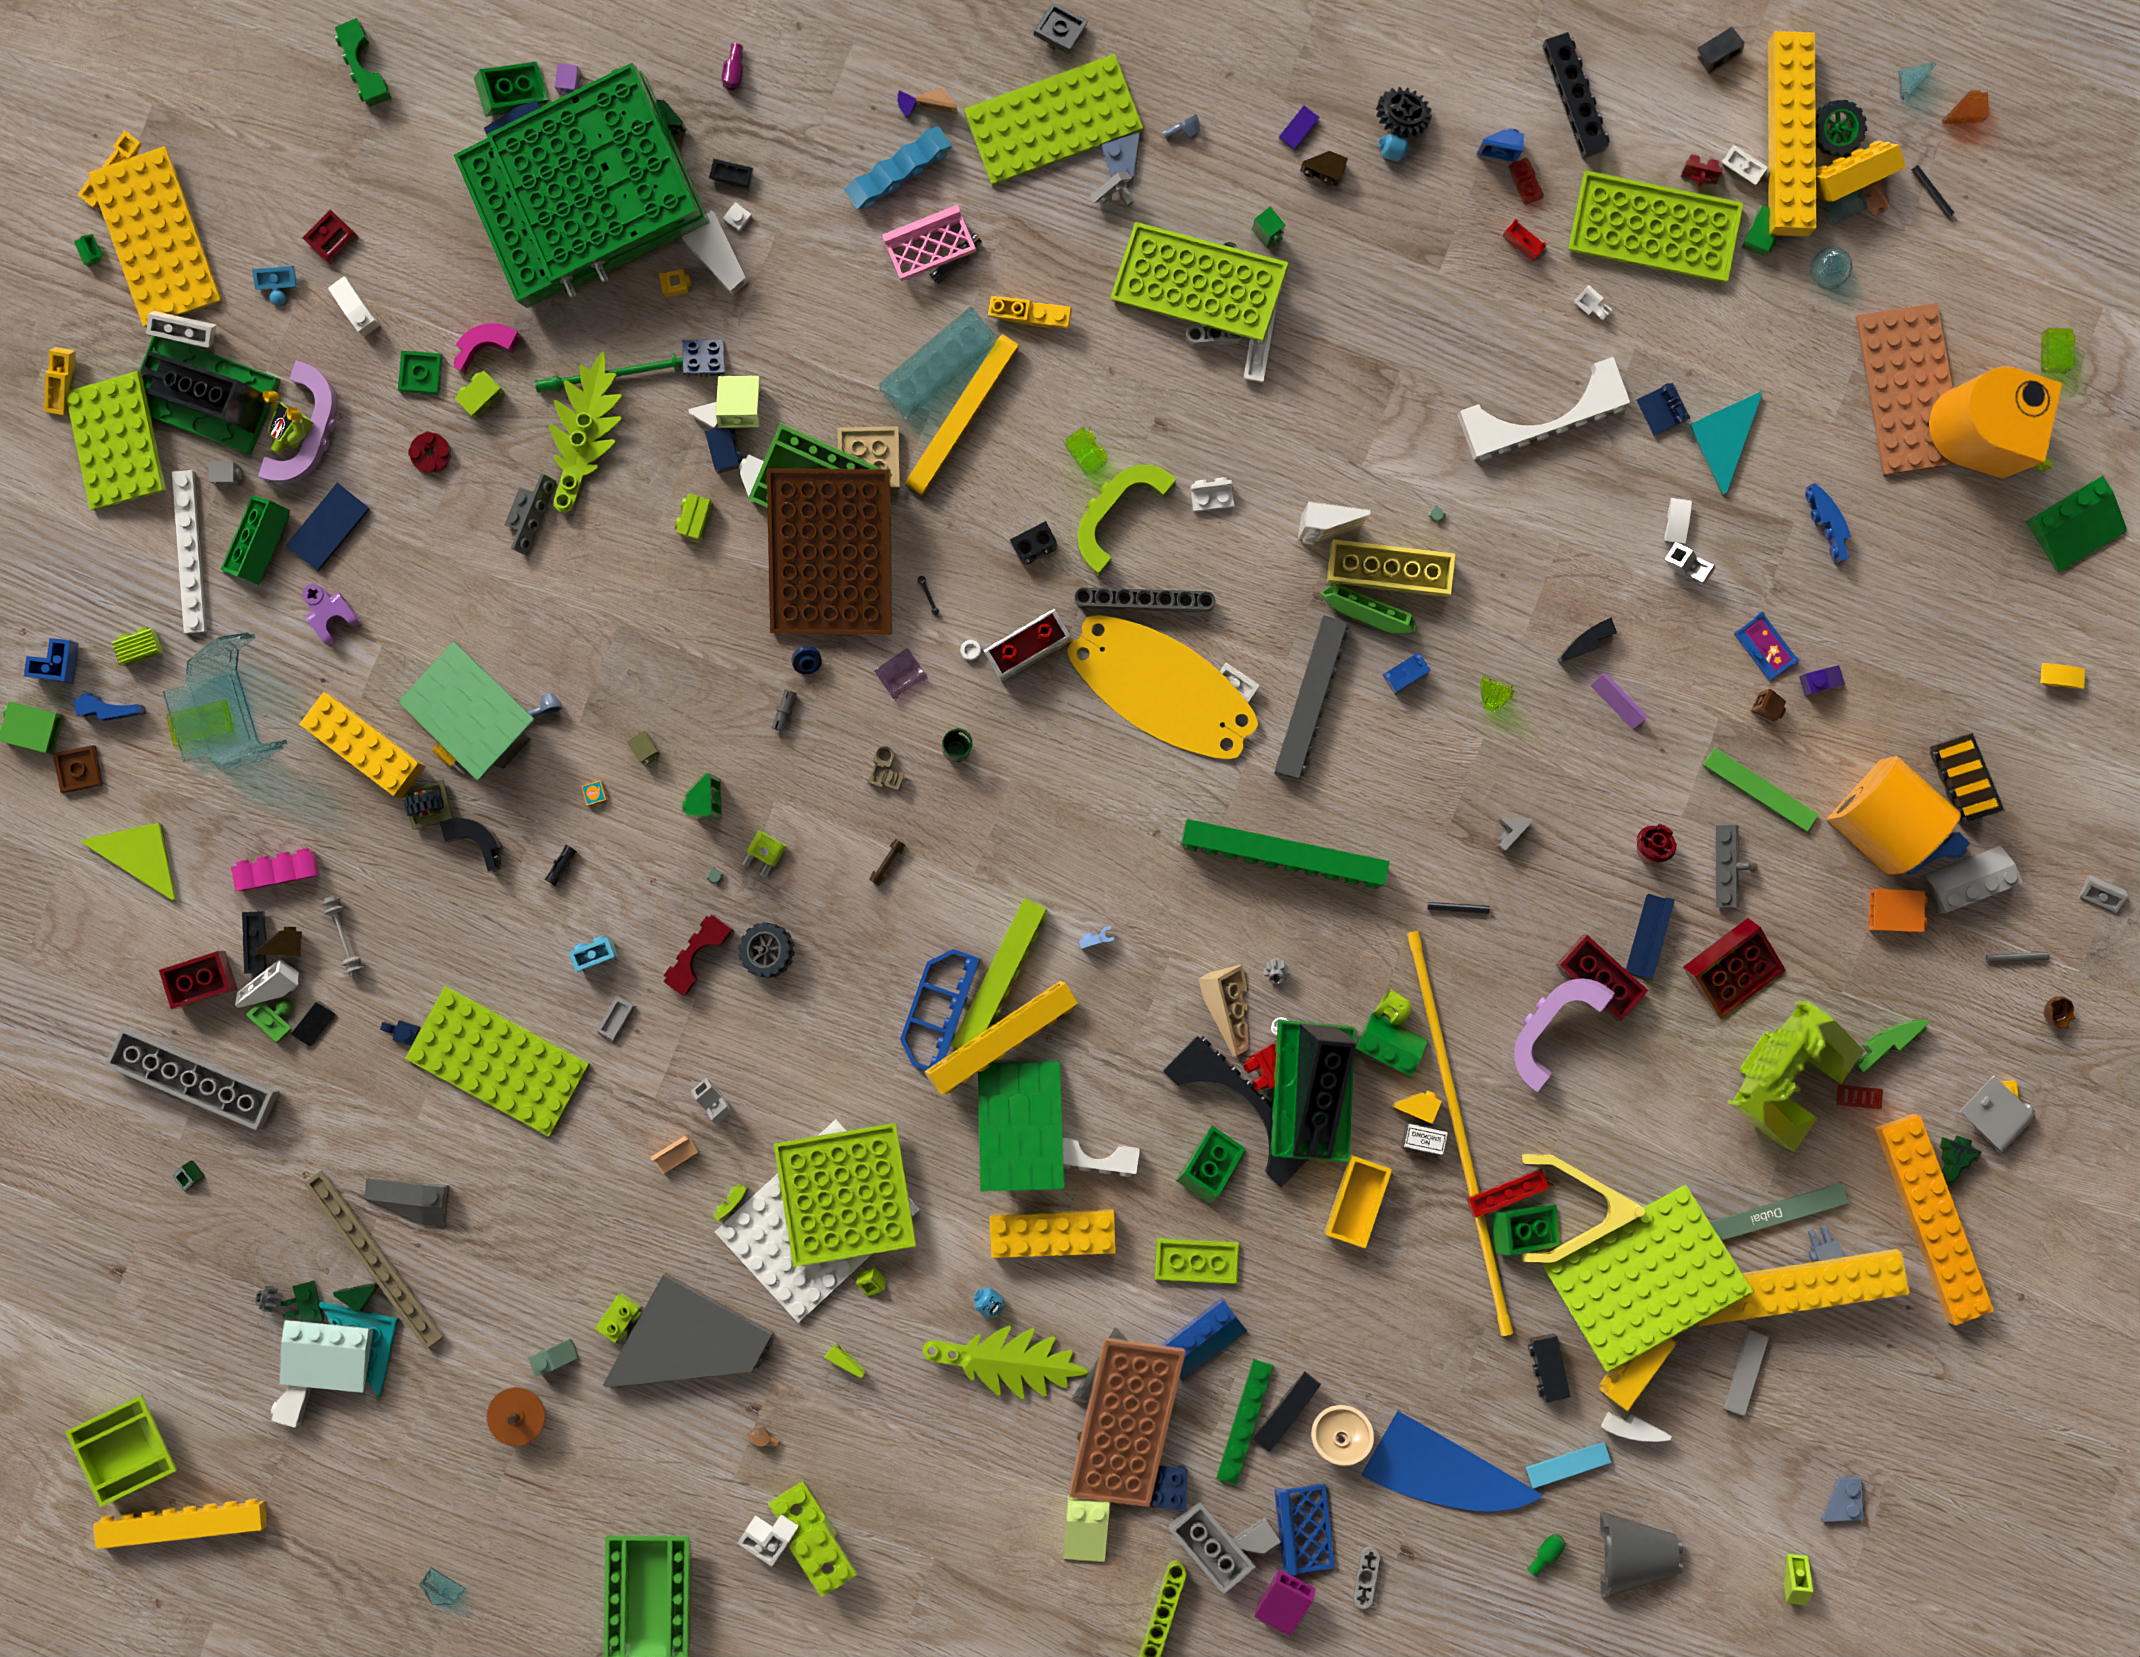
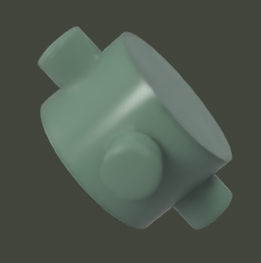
M1438 505L1434 506L1431 513H1428V517H1431L1436 523H1440L1441 518L1446 516V512L1438 508Z
M712 867V871L709 872L706 879H710L712 882H715V885H718L722 876H724V872H720L715 867Z

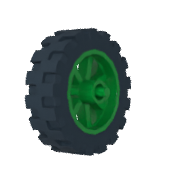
M1836 100L1825 103L1823 107L1817 109V114L1815 115L1816 148L1821 149L1820 152L1829 154V156L1845 155L1853 152L1854 149L1861 145L1860 142L1864 141L1866 136L1864 134L1867 131L1865 121L1867 119L1862 114L1863 110L1860 107L1858 108L1856 103L1848 102V100ZM1834 113H1835L1836 123L1833 122L1831 119H1829V118L1831 117V115L1834 114ZM1840 113L1846 116V118L1842 122L1840 119ZM1848 121L1851 124V128L1847 127L1846 123ZM1827 123L1831 125L1829 130H1826ZM1845 131H1850L1848 138L1844 134ZM1828 133H1833L1832 140L1828 137ZM1838 134L1840 135L1843 143H1835Z

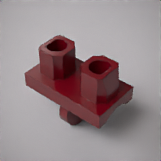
M1691 154L1683 167L1681 177L1695 181L1696 188L1701 189L1703 183L1716 185L1723 168L1719 167V160L1709 159L1704 164L1700 163L1698 155Z

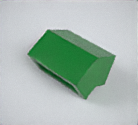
M93 234L83 235L74 241L85 266H93L103 258Z

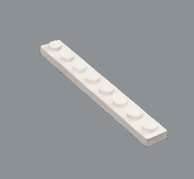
M195 471L172 472L183 629L185 634L207 632Z

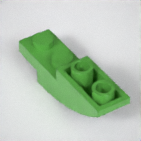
M1925 1019L1910 1020L1893 1025L1877 1033L1862 1045L1867 1052L1857 1060L1853 1067L1859 1072L1870 1071L1875 1067L1876 1060L1880 1057L1884 1058L1891 1052L1890 1048L1893 1050H1905L1912 1043L1910 1040L1915 1036L1918 1037L1923 1034L1930 1022Z

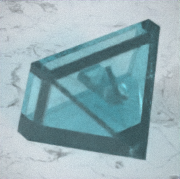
M1931 62L1900 69V98L1904 100L1936 64Z
M432 1567L419 1584L432 1605L455 1607L466 1590L465 1587Z

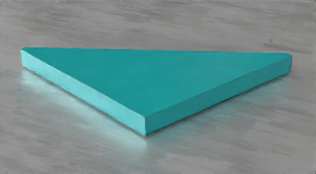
M1761 391L1689 424L1722 495L1728 491L1762 396Z
M320 1302L319 1306L327 1315L331 1325L373 1330L366 1380L375 1391V1395L381 1397L399 1318L364 1310L357 1313L350 1307Z

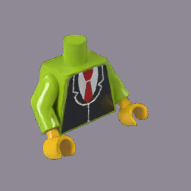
M272 390L264 391V401L266 403L271 402L270 408L273 414L268 433L275 438V441L270 449L282 454L286 445L295 449L298 448L314 422L298 411L297 407H291L282 402L278 403L279 394Z

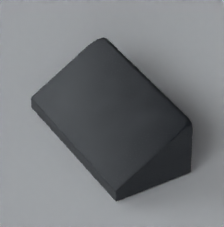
M317 1001L292 1031L291 1035L311 1046L336 1013L322 1002Z

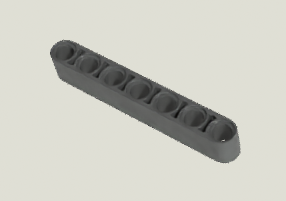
M1083 587L1079 588L1074 596L1078 607L1090 609L1209 612L1214 607L1216 601L1215 596L1211 592ZM1079 594H1088L1089 600L1085 603L1078 600ZM1107 594L1110 597L1109 602L1101 603L1098 600L1099 595ZM1122 594L1128 595L1130 597L1129 603H1120L1119 596ZM1140 596H1149L1150 603L1146 605L1141 604L1139 601ZM1162 596H1168L1171 599V603L1162 605L1159 599ZM1183 596L1189 597L1191 604L1183 606L1180 603V598ZM1203 597L1210 598L1211 605L1203 606L1200 599Z

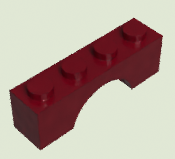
M715 915L706 916L700 924L701 930L698 934L694 933L690 937L688 948L680 951L676 957L678 962L674 967L670 966L664 974L666 978L663 982L682 996H686L698 980L693 970V960L696 953L707 945L722 946L734 930Z

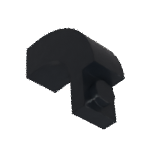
M452 818L439 822L445 842L450 843L464 838L474 840L482 850L488 872L500 870L501 859L499 854L495 853V850L501 849L502 846L491 829L480 822L465 818Z

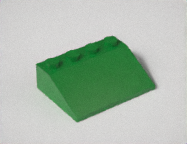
M2103 475L2025 521L2057 573L2128 531L2115 494Z

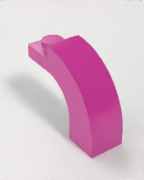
M487 323L478 325L467 331L456 343L461 353L455 356L453 367L465 375L475 355L481 349L488 346L500 347L513 353L521 338V334L502 324Z

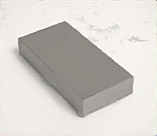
M617 995L596 1032L615 1041L635 1005Z

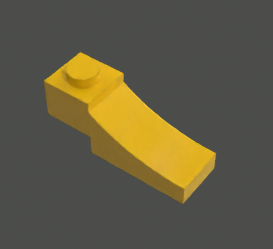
M58 347L49 350L48 371L45 372L44 412L60 415L67 414V394L70 389L73 371H75L76 351Z

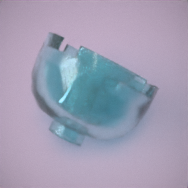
M1827 247L1819 251L1812 259L1810 275L1813 281L1820 287L1835 289L1843 285L1850 277L1853 269L1852 259L1842 248Z

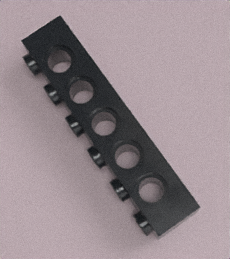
M1569 32L1545 39L1542 48L1582 159L1604 152L1610 143L1609 135L1603 130V119L1601 114L1597 113L1595 96L1589 91V79L1587 75L1583 74L1582 60L1580 56L1577 57L1575 52L1576 44L1574 38H1570ZM1565 54L1568 60H1562L1559 55ZM1566 73H1572L1575 79H1569ZM1573 92H1579L1582 98L1574 97ZM1579 111H1586L1588 117L1581 116ZM1586 130H1593L1595 132V136L1588 135Z

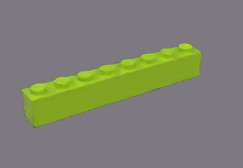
M1026 898L1023 899L951 1046L959 1049L993 1026L990 1022L993 1016L998 1017L1003 1007L999 1004L1002 998L1007 999L1012 989L1009 987L1012 979L1016 981L1021 971L1018 966L1021 961H1026L1030 952L1027 948L1030 942L1034 944L1039 934L1036 929L1039 924H1044L1048 916L1045 913L1046 908Z

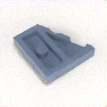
M1139 133L1101 145L1111 178L1117 173L1128 172L1133 179Z
M1838 1477L1834 1486L1835 1490L1830 1495L1828 1507L1825 1513L1822 1514L1821 1520L1823 1522L1863 1520L1861 1478Z

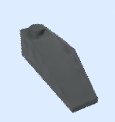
M367 1178L364 1199L423 1225L445 1226L449 1185Z

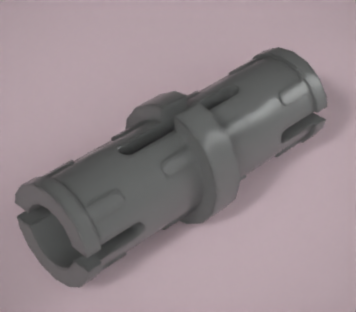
M784 689L780 705L776 707L777 713L771 726L772 729L784 732L788 716L792 714L791 708L797 693Z

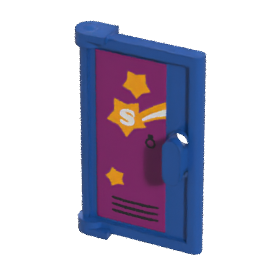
M1763 611L1759 612L1753 620L1734 633L1769 681L1800 660L1794 655Z

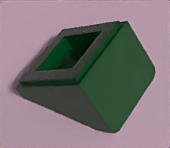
M191 1160L182 1165L172 1177L185 1192L202 1179L204 1174L196 1163Z

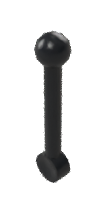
M920 576L918 582L922 584L932 607L931 612L933 615H938L940 611L936 608L926 586V578Z

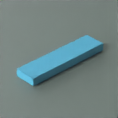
M1600 1442L1527 1466L1525 1469L1531 1487L1536 1488L1611 1463L1605 1443Z

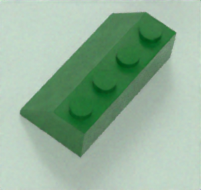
M251 495L220 570L259 585L265 577L266 567L273 558L274 548L281 539V532L289 520L291 510L272 501Z
M705 773L687 792L685 800H682V811L686 812V816L695 820L722 819L721 780L719 777L711 773Z

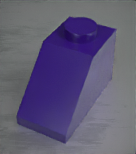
M1839 665L1799 676L1805 696L1845 685Z

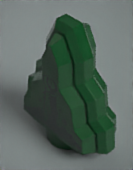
M1957 1135L1954 1140L1942 1137L1940 1148L1942 1149L1941 1159L1945 1164L1942 1174L1947 1185L1953 1186L1961 1178L1963 1171L1970 1169L1972 1163L1978 1161L1982 1151L1971 1146L1973 1141Z

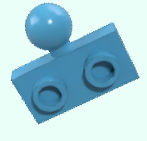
M294 265L252 269L255 290L272 289L270 301L275 306H282L286 302V295L281 291V288L298 286Z

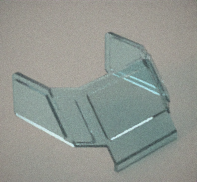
M247 632L216 638L187 661L185 685L163 691L183 762L207 756L219 770L227 768L231 770L268 759L284 749L283 747L288 744L287 740L265 744L258 740L237 671L239 650L256 638L255 634Z

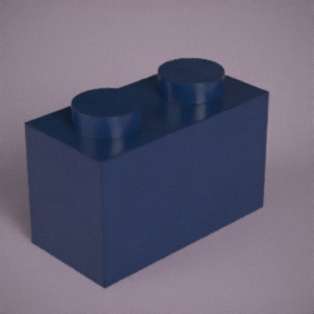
M715 428L705 431L714 469L717 474L738 469L743 458L740 449L736 450L735 442H738L735 430H731V428Z

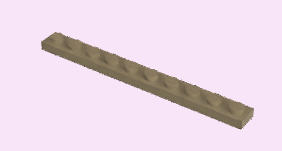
M323 1170L307 1180L304 1185L425 1350L444 1336Z

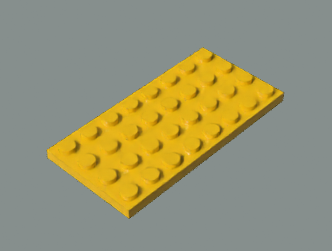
M163 146L88 173L143 327H147L148 315L153 311L181 316L222 301L167 147Z

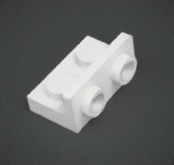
M1226 477L1216 478L1215 482L1208 483L1206 480H1198L1190 487L1193 512L1234 507L1232 480H1227Z

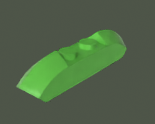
M1338 584L1330 585L1320 593L1326 603L1333 609L1355 620H1360L1375 628H1380L1393 634L1417 633L1415 619L1408 612Z

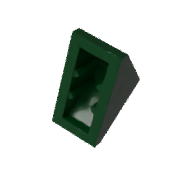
M375 1282L340 1289L333 1292V1296L359 1313L364 1310L379 1288V1285Z

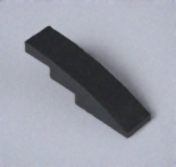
M1304 1371L1281 1398L1280 1403L1267 1417L1266 1422L1254 1435L1253 1440L1270 1452L1321 1386V1383Z

